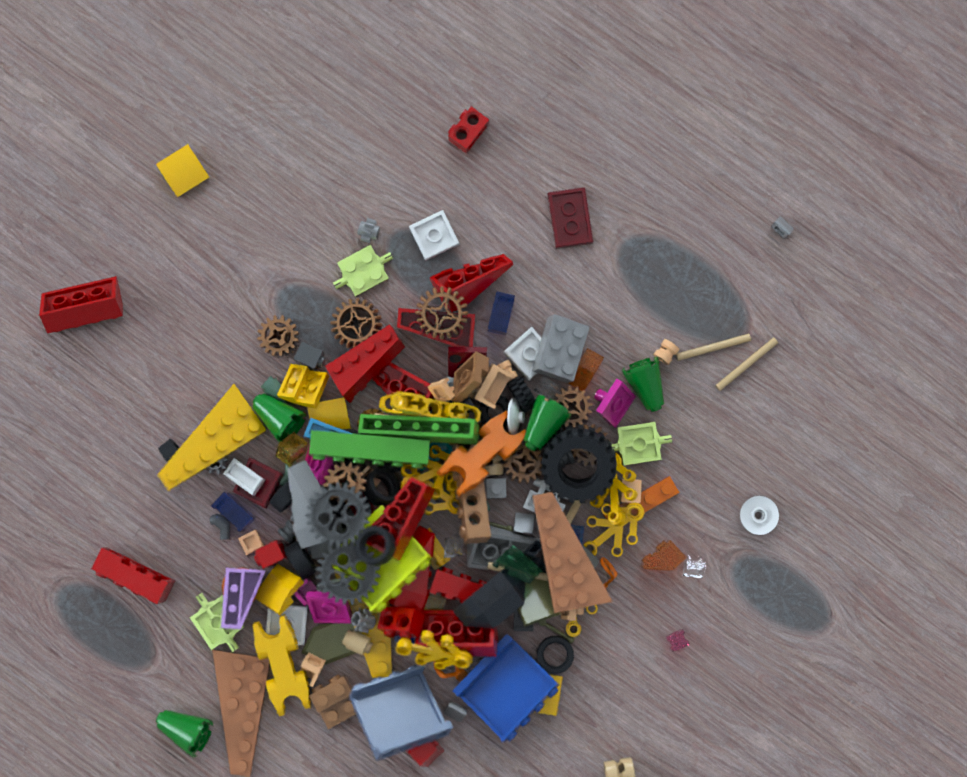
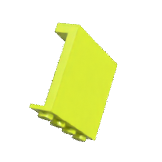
M381 505L366 519L370 524H364V527H370L374 521H377L384 513L383 510L386 507ZM412 536L400 561L391 558L389 562L380 565V569L375 571V573L380 575V577L374 578L378 585L371 586L374 592L367 591L369 598L361 596V599L370 608L369 610L373 613L383 611L388 605L387 602L391 598H396L402 592L401 588L405 584L409 585L416 578L415 575L430 565L431 555ZM366 544L368 546L367 553L374 552L372 558L379 557L382 552ZM340 554L337 557V562L341 565L346 564L348 561L346 554ZM359 561L356 564V570L358 572L365 571L366 563ZM334 564L332 565L336 570L344 572L345 577L352 575L361 580L365 579L364 576L353 573L351 567L343 569ZM351 580L348 583L353 590L359 587L357 580Z

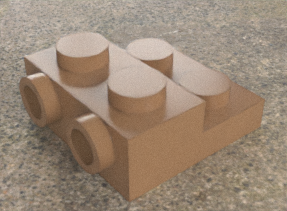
M476 351L454 372L453 393L455 396L452 398L453 402L460 403L468 398L474 389L480 387L482 378L487 376L490 369L488 357Z
M338 674L330 678L329 684L324 687L322 684L311 689L313 693L309 695L328 729L356 714L349 698L352 687L345 675L340 677Z

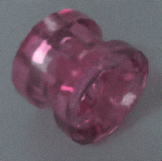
M683 629L666 636L667 641L671 643L670 648L672 652L690 644L684 637L685 632Z

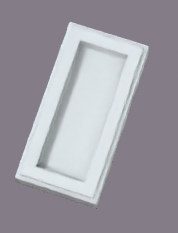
M233 458L223 475L253 496L256 495L265 481L264 478L235 458Z

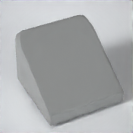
M779 217L771 225L783 238H786L794 230L782 217Z
M515 512L513 532L533 534L535 515Z
M451 700L444 714L461 722L467 714V709Z

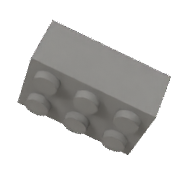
M556 314L549 316L532 371L564 383L574 381L589 326Z

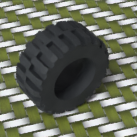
M578 425V428L569 426L565 431L561 429L556 432V436L552 437L544 448L541 467L542 474L544 475L543 480L546 485H549V490L553 494L555 492L558 493V498L562 500L568 498L570 503H574V500H580V504L586 503V499H590L591 502L597 500L598 495L603 496L606 493V489L612 486L613 479L616 476L615 450L612 448L609 439L606 440L602 432H595V428L589 427V429H585L584 425ZM573 449L587 450L596 457L598 463L597 470L593 475L585 479L571 478L561 469L560 462L562 456Z

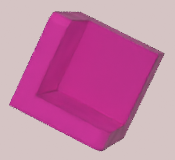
M306 578L303 581V585L294 593L304 606L308 605L305 598L307 591H317L316 585L310 578Z

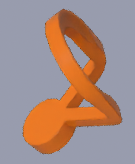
M602 557L600 564L611 577L603 584L606 589L608 584L617 577L618 572L606 558Z
M455 665L456 672L444 673L442 670L434 667L440 678L455 677L458 681H462L468 675L465 669H459Z

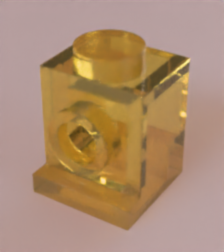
M293 432L278 443L276 457L291 467L293 462L306 453L308 443Z

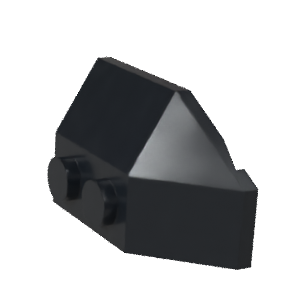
M513 561L460 604L453 612L465 627L496 628L525 603L526 575Z

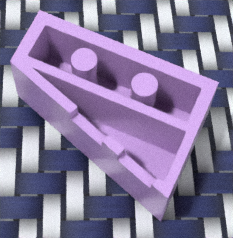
M226 568L221 628H242L266 570Z

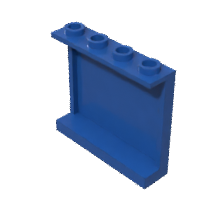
M506 634L497 643V657H484L455 687L453 692L498 735L502 742L507 740L511 742L518 734L516 732L520 726L525 727L530 722V716L533 712L538 713L545 706L543 702L548 697L551 699L559 691L557 689L559 684L510 635Z

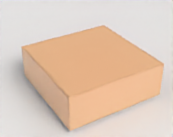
M256 529L238 538L246 555L264 546Z

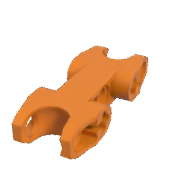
M507 410L491 418L480 428L478 435L482 440L469 452L463 445L459 446L450 454L447 461L438 470L437 474L440 477L451 471L461 474L463 483L456 492L459 497L476 488L489 475V472L484 467L493 458L499 455L504 461L507 460L522 443L526 430H522L516 435H510L503 428V424L507 420Z

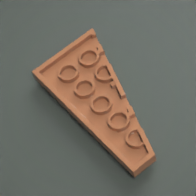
M553 493L532 495L554 613L613 602Z
M213 649L230 774L250 777L266 691V680H268L270 668L269 658L259 660L258 656Z

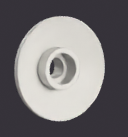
M511 398L507 414L508 431L510 435H516L520 423L525 421V413L520 410L517 399Z
M755 496L743 504L740 511V519L747 531L763 535L771 532L776 527L779 520V512L772 500L764 496ZM756 512L761 513L760 519L755 518Z

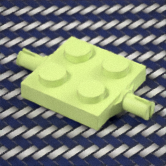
M369 245L337 262L342 271L343 278L333 282L336 290L347 284L356 297L386 281L389 278L383 264L393 260L390 252L379 257L375 254L372 246Z
M655 422L618 427V442L612 444V447H614L615 451H619L623 466L662 460L660 453L661 444L672 443V439H670L672 436L660 437Z
M203 593L196 596L195 598L202 607L190 619L210 649L213 650L218 645L227 643L231 651L234 652L239 647L233 637L245 627L244 624L241 629L221 628L223 595L211 602L207 601Z

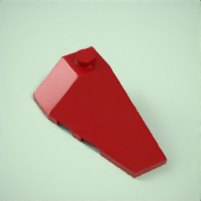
M501 254L480 261V264H464L462 269L454 271L452 268L446 269L429 278L432 285L436 287L437 293L440 292L441 286L444 287L445 293H447L450 287V294L453 295L455 291H458L456 298L459 299L462 296L464 298L460 304L466 303L468 305L514 264L507 256ZM449 299L448 309L451 312L458 310L456 304Z
M391 362L380 370L376 378H372L386 395L406 392L436 400L428 389L430 383ZM430 405L428 407L429 412L432 410Z
M418 526L413 537L433 558L435 533L423 526ZM430 565L425 570H420L415 575V580L409 585L405 584L401 588L402 592L396 598H391L388 602L397 607L413 608L423 613L430 589H427L428 577H431Z

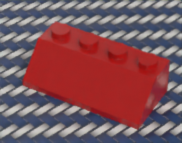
M117 277L42 293L39 316L47 334L123 316V302Z
M423 610L422 614L425 617L420 636L415 639L416 645L429 647L421 641L423 631H430L434 634L433 640L440 646L441 637L449 635L453 638V644L460 651L464 650L472 656L497 657V627L494 629L465 627L453 610Z

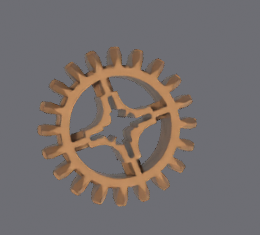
M443 286L440 287L439 293H437V289L434 287L433 295L426 291L425 293L428 298L420 297L424 304L417 303V307L422 308V311L418 310L415 312L417 315H422V317L417 319V322H424L420 326L421 329H424L426 326L428 327L425 332L427 335L431 330L434 331L433 338L436 337L437 333H440V339L444 338V333H447V337L451 338L450 331L457 335L456 327L464 328L460 321L467 322L466 318H462V315H468V311H462V308L467 307V304L461 305L460 302L463 301V296L457 299L458 291L451 295L450 287L447 293L444 292ZM444 297L440 306L428 305L432 299ZM449 299L456 304L458 315L448 310ZM444 303H446L445 312L447 311L448 315H443L440 322H438L439 314L436 311L441 310ZM426 311L436 316L435 326L431 325L427 320ZM443 320H456L452 326L440 329Z
M356 298V304H353L352 300L349 299L350 305L348 306L342 302V310L336 307L339 315L332 314V317L337 319V321H331V325L337 326L331 329L333 333L338 332L334 338L337 340L342 337L339 343L343 345L347 341L346 348L348 349L351 347V344H353L354 348L380 331L376 329L377 327L383 326L382 323L377 322L382 317L379 315L375 316L379 310H372L374 307L372 303L366 307L367 300L365 299L362 305L359 298ZM356 309L367 312L371 317H359ZM350 312V320L341 325L343 317ZM354 316L356 317L359 323L362 322V324L359 325L360 327L358 328L359 333L355 326H352V323L354 324L353 321H355ZM372 323L370 332L363 337V328ZM342 331H355L358 339L349 338Z

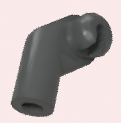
M221 514L212 515L209 521L210 524L220 529V540H229V521Z

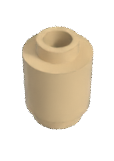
M348 630L342 642L347 649L362 656L364 653H369L373 643L370 642V637L355 630Z

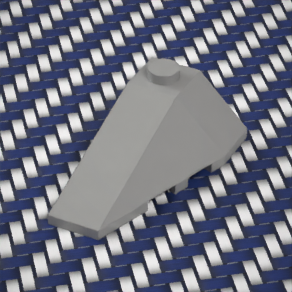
M303 460L288 468L289 490L292 494L291 511L294 515L293 531L300 548L319 544L323 538L315 539L317 532L311 533L310 530L313 528V525H307L311 518L306 517V514L311 513V510L306 507L313 506L310 498L316 500L315 492L321 494L322 490L307 461ZM334 512V515L336 516V518H335V520L333 521V523L330 525L329 531H332V529L334 528V525H335V523H336V521H337V519H338V517H337V515H336L335 512ZM322 514L320 522L323 525L329 523V514ZM341 524L337 527L339 534L343 533Z
M490 525L491 538L488 542L467 544L466 566L488 570V562L509 565L514 561L516 564H528L531 559L524 556L523 552L535 541H540V539Z

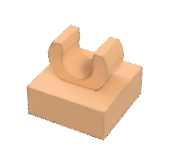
M448 378L433 382L428 386L436 400L449 401L455 396L453 393L454 386L449 387L447 384Z
M584 607L561 612V619L576 621V615H584Z

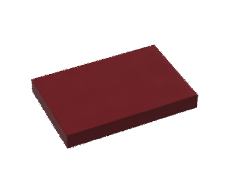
M585 187L548 192L556 249L593 244Z

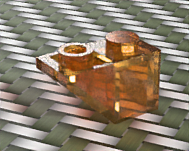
M663 540L656 546V552L652 555L651 553L647 554L641 560L643 563L640 566L642 569L673 571L686 559V556L671 540L667 542Z

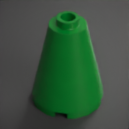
M654 357L653 361L650 358L634 362L629 365L630 369L628 370L624 367L621 371L645 409L651 410V412L662 409L664 397L658 357Z
M265 393L257 395L253 400V409L275 439L281 444L289 442L286 439L290 436L294 438L305 423L303 417H306V414L303 411Z
M538 395L535 400L523 439L526 443L525 447L532 451L536 449L541 450L572 415L568 413L569 410L558 402L552 399L545 401L546 396Z
M170 710L160 712L156 718L157 728L191 757H197L195 754L197 751L202 752L212 733L209 728L210 725L213 726V721L206 718Z

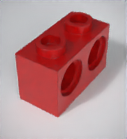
M472 106L469 110L465 109L462 112L458 124H453L448 131V140L466 154L489 125V119ZM471 118H475L478 121V123L476 125H470L468 123V120ZM459 133H464L467 137L464 140H460L456 136Z
M275 540L255 550L256 555L254 559L258 566L268 568L287 559L282 540Z
M387 606L381 611L377 629L384 632L383 635L389 638H395V635L400 638H419L425 615L413 608Z

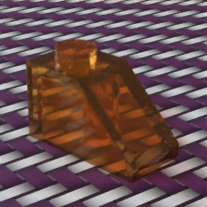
M587 348L579 361L574 381L567 384L574 388L579 387L581 392L586 390L604 357Z

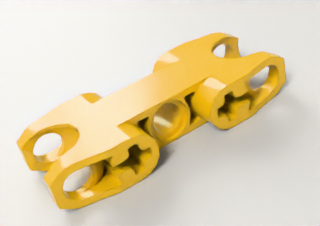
M397 392L392 395L383 396L380 398L379 408L382 411L398 416L468 419L469 414L467 411L472 410L475 413L474 419L479 422L481 414L478 408L458 402L449 403L406 392ZM387 398L391 399L390 406L393 409L386 408L385 400ZM429 405L432 408V413L428 410Z
M282 614L279 617L280 632L275 635L266 633L260 621L253 623L254 646L259 660L269 658L274 678L266 680L269 698L279 716L285 715L284 699L288 696L295 695L299 697L305 709L311 708V699L309 697L310 683L305 670L296 672L290 653L291 651L298 650V642L295 631L286 614Z

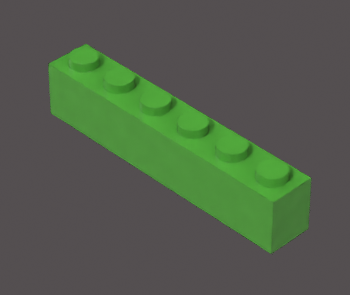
M360 414L358 433L361 435L429 440L432 443L476 445L478 443L479 425L475 419Z
M311 430L309 456H313V460H325V457L333 458L334 462H344L345 459H350L352 463L356 464L372 461V465L383 466L385 462L392 463L393 467H403L404 464H409L411 468L423 469V466L428 465L430 441Z

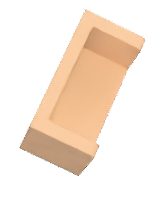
M491 363L487 376L482 379V383L477 388L473 397L495 409V404L509 379H512L514 375Z

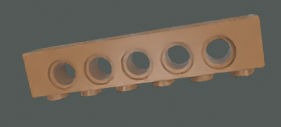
M449 443V445H452L451 453L454 452L459 447V445H465L468 449V452L475 446L474 444ZM453 472V481H456L457 484L455 498L459 500L457 516L458 519H461L462 524L460 526V537L463 538L464 544L486 543L491 538L484 480L476 488L459 497L456 492L463 483V477L458 472ZM466 500H472L475 506L469 505ZM469 518L475 519L477 525L471 524Z

